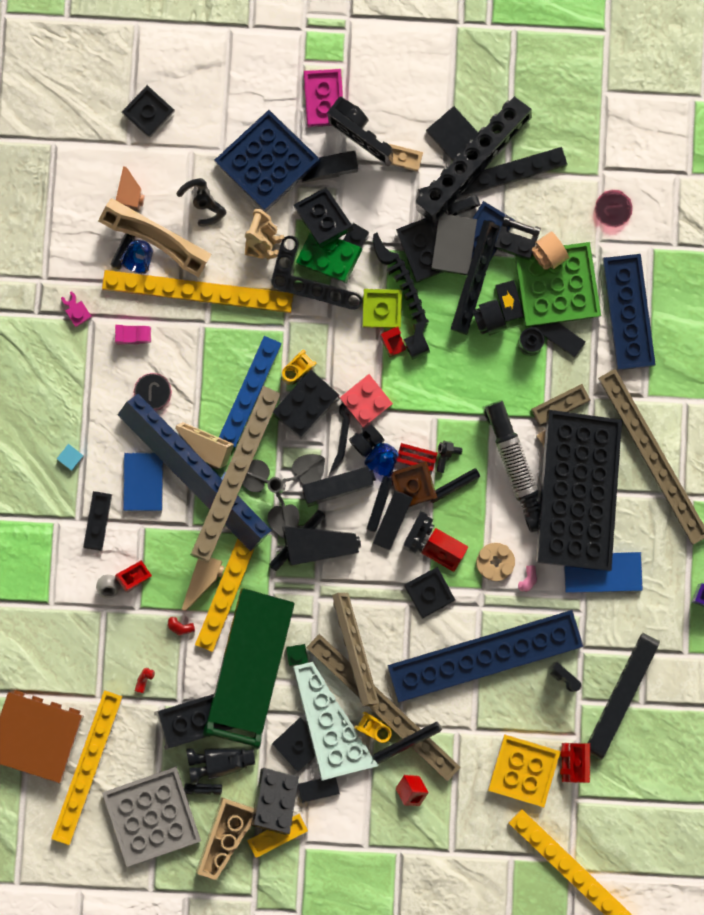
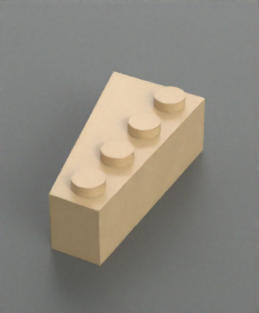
M221 797L196 869L197 874L214 880L218 878L245 833L251 827L253 807Z

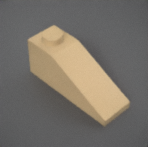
M184 422L176 425L175 429L205 462L209 463L210 467L219 469L227 465L234 444Z
M210 558L208 563L200 559L197 560L182 610L187 611L217 581L218 577H222L225 567L222 566V561Z

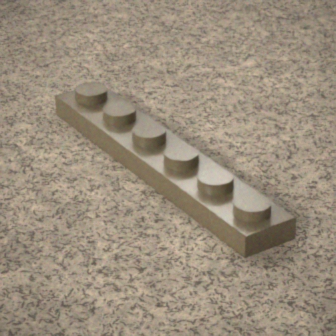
M349 593L333 594V606L338 615V624L343 633V642L348 651V660L354 673V681L359 691V699L363 707L378 705L377 693Z

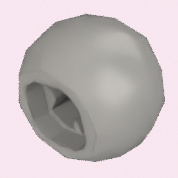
M106 574L98 579L96 590L104 598H113L120 590V583L114 575Z

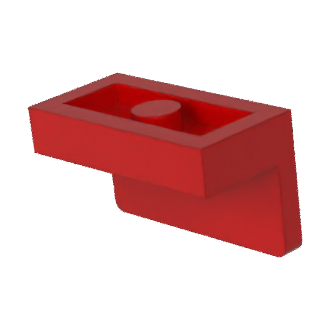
M435 528L421 553L455 572L468 546Z

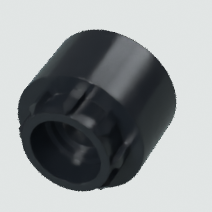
M497 298L479 304V308L473 311L481 334L488 333L490 336L507 330Z

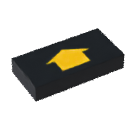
M514 280L495 285L505 322L523 318L524 315Z

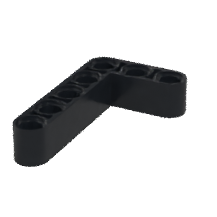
M291 235L282 239L271 279L272 286L275 289L351 310L358 309L362 305L363 298L358 292L292 275L299 248V240ZM287 239L295 241V247L292 250L287 249L285 246ZM283 257H287L290 260L288 268H284L280 264ZM277 276H283L286 281L284 286H278L275 281ZM296 281H301L304 284L302 291L295 290L294 283ZM314 286L322 288L320 296L313 294L312 289ZM335 290L341 294L339 301L331 299L332 291ZM354 295L359 298L357 306H352L349 303L350 296Z

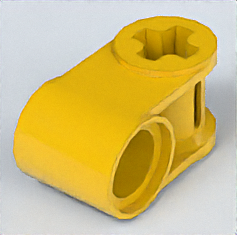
M305 350L299 352L284 367L282 371L284 383L288 385L295 384L317 365L315 361L313 362L305 354ZM293 371L296 376L293 379H288L285 373Z
M365 711L359 724L354 726L355 729L380 743L388 742L392 736L389 727ZM380 729L388 731L389 735L384 740L379 739L377 736Z

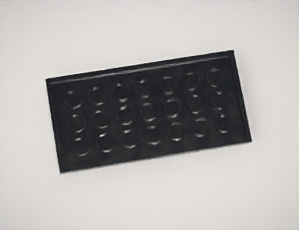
M556 410L547 411L535 563L607 572L612 571L622 430L621 419Z

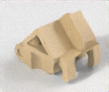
M261 209L254 210L249 231L245 233V255L261 259L266 258L268 260L278 256L279 250L272 251L273 245L281 243L285 236H275L278 230L277 226L272 223L271 217Z

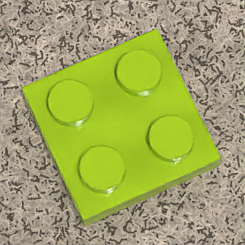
M364 289L363 328L393 329L398 326L401 329L402 290Z

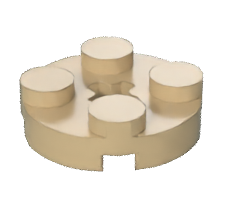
M501 543L487 544L480 550L477 556V569L482 576L490 581L504 580L513 572L515 567L514 554L507 545ZM493 557L501 560V563L498 564L499 567H495L494 564L490 563Z

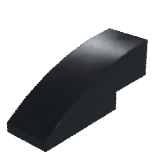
M356 151L320 157L321 162L302 178V183L336 178L340 175L358 172Z

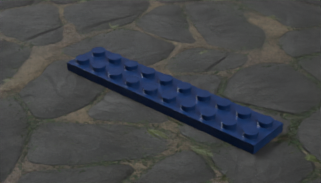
M573 610L396 662L387 665L399 703L584 646Z

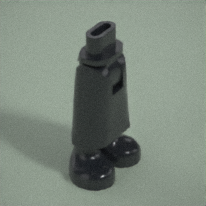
M192 748L186 749L189 766L206 763V767L189 768L191 785L198 784L200 778L208 775L210 780L235 773L244 768L247 769V766L256 765L253 749L211 748L204 749V754H197Z

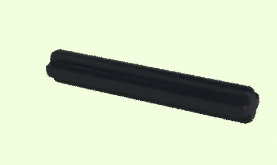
M317 510L303 528L315 529L326 515L321 510ZM286 547L269 563V567L274 571H277L288 559Z
M434 722L380 750L373 755V760L380 764L441 732L442 728L439 722Z

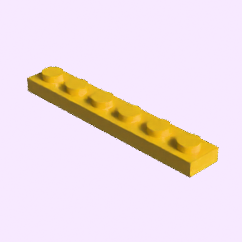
M239 539L236 541L195 643L196 646L211 652L215 649L254 552V549L250 551Z

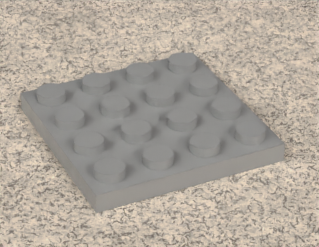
M177 767L102 792L126 867L201 842Z

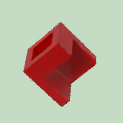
M398 326L380 335L389 357L406 350Z
M404 775L396 786V791L404 806H420L429 793L421 777L417 775Z

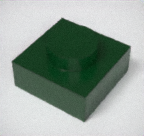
M305 644L286 647L289 666L308 663Z

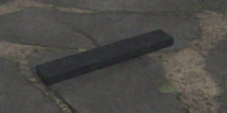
M487 220L483 221L451 326V330L464 335L468 334L474 315L473 311L476 308L500 230L499 225Z

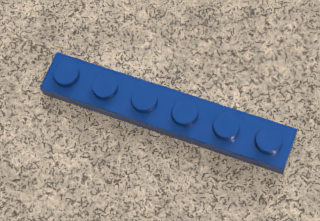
M266 336L261 341L219 438L234 444V448L238 444L282 343Z

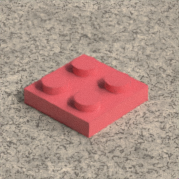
M370 374L339 397L361 427L371 422L393 404Z

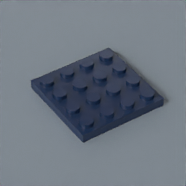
M270 110L266 111L214 159L215 163L265 212L321 162L320 158Z

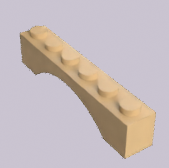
M112 198L106 204L98 222L114 231L127 233L151 243L169 255L182 269L198 278L212 255Z

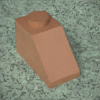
M123 166L116 201L132 210L139 211L140 206L144 205L145 195H143L141 187L129 169Z

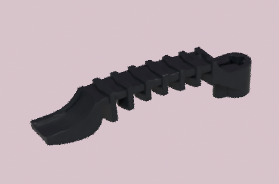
M376 232L373 234V246L378 260L384 265L396 262L395 265L386 269V271L390 275L400 269L401 273L394 276V280L396 282L402 279L405 280V283L401 284L400 288L402 291L408 288L410 292L404 294L405 300L412 298L414 301L408 304L407 307L409 311L414 308L417 309V312L410 314L412 320L416 319L417 321L416 324H413L415 333L404 339L409 355L414 360L430 353L423 335L424 328L428 325L429 321L425 317L426 312L422 308V301L418 297V291L414 287L413 279L409 276V270H406L404 260H401L398 253L389 251L383 245Z

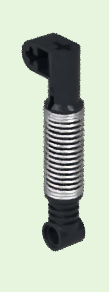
M499 400L483 406V413L488 424L492 425L496 436L495 443L500 452V458H503L501 461H504L506 474H509L507 477H510L509 481L512 484L514 496L520 504H523L521 507L524 508L523 513H526L524 518L530 533L538 531L540 504L538 503L540 501L536 499L538 498L539 491L535 484L536 482H533L535 479H531L533 476H530L532 473H529L531 469H528L530 466H527L529 463H525L527 460H524L526 456H524L525 453H522L524 452V450H521L523 447H520L522 444H518L520 438L513 430L503 400Z

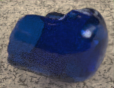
M134 240L126 248V251L120 258V262L123 267L132 272L146 274L149 271L152 260L153 248L145 240ZM136 253L144 256V259L137 258Z
M380 443L372 449L369 456L365 459L364 465L381 476L390 477L398 460V452L392 445Z

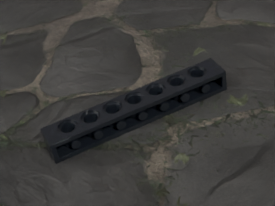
M515 96L510 101H506L502 110L492 116L490 123L479 130L474 140H470L467 143L465 150L455 156L453 163L442 170L441 176L430 183L428 190L424 194L421 193L417 197V212L434 224L532 118V109ZM494 131H501V133H499V134H495V133H493V132H494ZM488 144L489 146L482 147L481 145ZM471 157L477 158L476 160H469ZM459 170L465 171L462 174L456 173ZM452 184L451 187H445L444 185ZM434 197H439V198H440V199L437 200V201L431 200V199L434 198Z

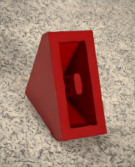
M142 560L115 575L127 593L152 576Z

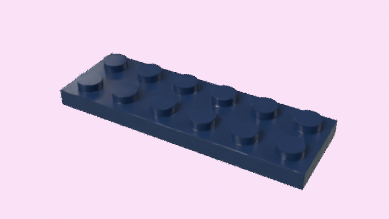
M641 253L604 257L602 260L617 371L656 366Z

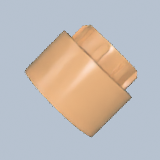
M552 231L535 242L536 246L532 248L535 259L546 270L550 267L555 269L570 258L565 247Z

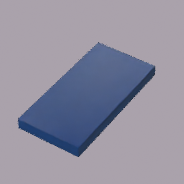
M641 552L613 553L612 571L610 572L564 566L565 593L643 591Z

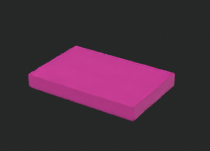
M341 68L304 71L307 128L332 126L328 123L327 112L339 97H343Z

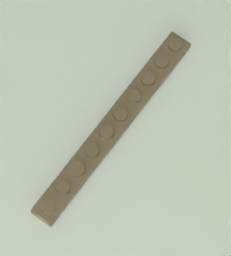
M616 368L602 375L598 380L689 541L693 545L703 540L704 524Z
M263 386L190 554L191 556L204 562H209L281 393Z
M318 634L306 648L359 697V691L354 681V673L349 661L322 635ZM375 686L379 704L368 706L402 739L421 730ZM431 738L412 746L446 781H449L461 768Z

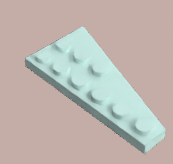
M310 662L294 666L293 670L321 781L377 767L378 764L373 760L366 745H364L354 726L336 701L333 693L325 684L314 663Z

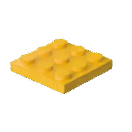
M504 734L488 791L545 807L561 751Z

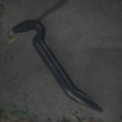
M343 403L339 406V414L343 419L338 453L329 474L343 460L346 451L350 416L344 412L346 406Z

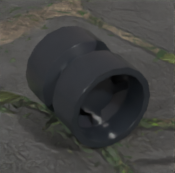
M533 327L525 329L518 340V348L521 353L526 356H533L540 352L545 340L543 333Z
M370 422L361 428V433H355L349 439V442L363 458H366L373 452V447L377 448L385 441L383 436Z

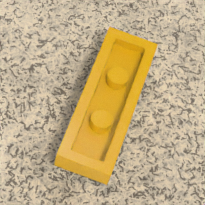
M299 813L292 817L290 834L284 835L266 830L247 841L257 858L308 832V829Z

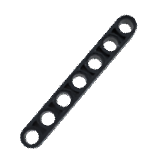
M643 632L640 635L587 742L590 743L591 756L599 760L604 758L660 644L659 640Z

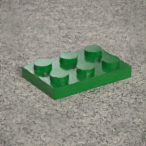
M309 233L296 263L347 283L363 249L341 239H336L320 248L312 234Z

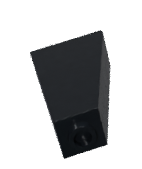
M367 466L302 485V491L307 506L311 507L373 487V481H376L373 470L369 471Z
M282 526L288 564L291 566L359 553L358 548H361L359 536L356 537V534L352 532Z

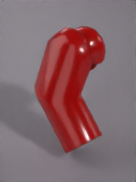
M176 617L168 619L167 626L169 630L177 635L196 632L194 623L183 625L178 622Z
M144 668L137 679L135 692L144 694L147 680H152L155 676L153 669Z

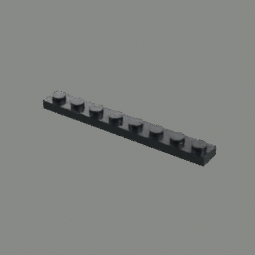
M555 148L484 169L458 198L567 166V161L563 148ZM445 184L444 186L451 187L452 184ZM429 186L418 189V194H424ZM434 197V198H432L431 200L437 201V200H439L440 198H439V197Z

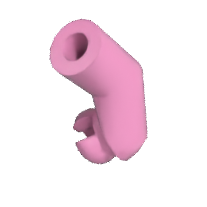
M535 565L526 566L527 577L524 581L518 583L520 591L528 592L537 583Z

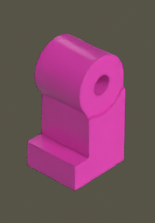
M115 324V342L117 345L151 343V327Z

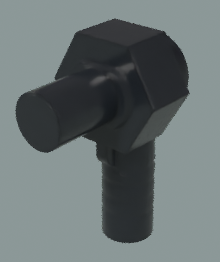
M450 441L440 442L438 453L441 456L436 471L444 473L446 461L451 458L452 454L461 455L463 449L455 447L454 443Z

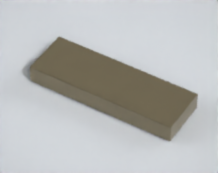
M580 384L532 408L531 411L540 427L546 424L548 410L570 412L591 400L583 384Z

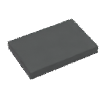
M443 214L438 219L431 270L461 275L468 274L477 219Z

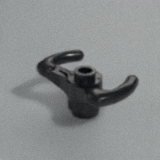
M203 178L192 179L186 182L176 192L178 197H182L187 190L194 187L191 191L194 207L200 210L209 209L216 213L211 218L199 220L197 224L201 227L215 224L226 215L225 207L213 199L207 187V182Z

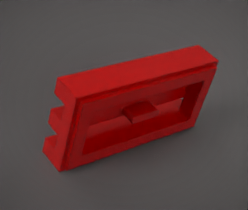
M401 443L396 462L410 466L419 464L402 459L401 455L431 463L428 467L429 471L433 472L438 453ZM403 448L427 454L433 457L432 459H430L427 457L403 451Z

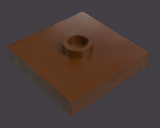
M427 462L390 472L394 489L413 497L409 507L437 499Z

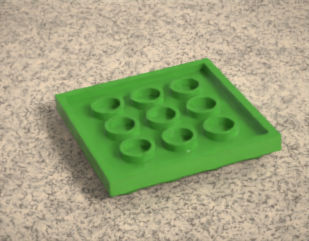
M590 242L563 245L570 258L555 269L551 267L547 270L543 269L533 253L530 260L515 256L525 327L601 317Z

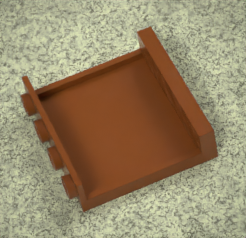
M14 690L13 693L8 692L0 714V764L62 783L66 765L84 716L80 715V710L69 707V710L61 709V704L52 701L50 705L43 703L44 699L32 696V699L24 697L25 693Z

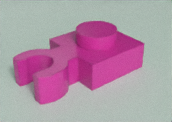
M71 291V301H66L64 297H61L64 305L70 307L65 311L75 327H78L91 319L92 316L82 301L76 303V295Z

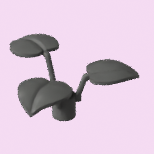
M307 454L300 456L292 465V470L297 475L284 478L283 480L278 477L267 480L270 470L268 465L261 460H252L242 485L249 491L260 492L263 490L265 483H267L268 489L276 494L281 506H274L269 511L268 523L272 530L283 539L282 526L297 527L300 520L299 511L296 506L292 504L285 506L281 497V493L286 488L285 483L298 478L302 484L321 480L325 465V458L321 455Z

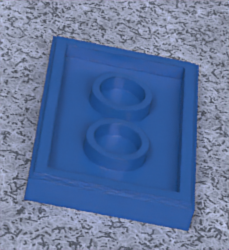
M124 453L123 510L162 511L163 461L155 453Z

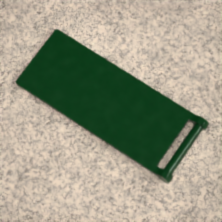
M241 588L210 712L204 727V736H214L250 745L254 749L260 748L261 737L295 605L294 602ZM215 722L255 733V736L250 738L215 729L213 724Z

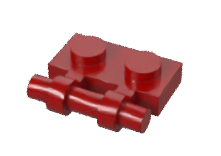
M562 743V751L560 752V757H562V768H560L562 782H569L570 775V782L590 783V743H570V751L569 743Z

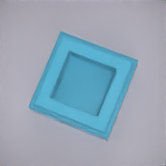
M68 444L57 457V460L73 471L84 455Z

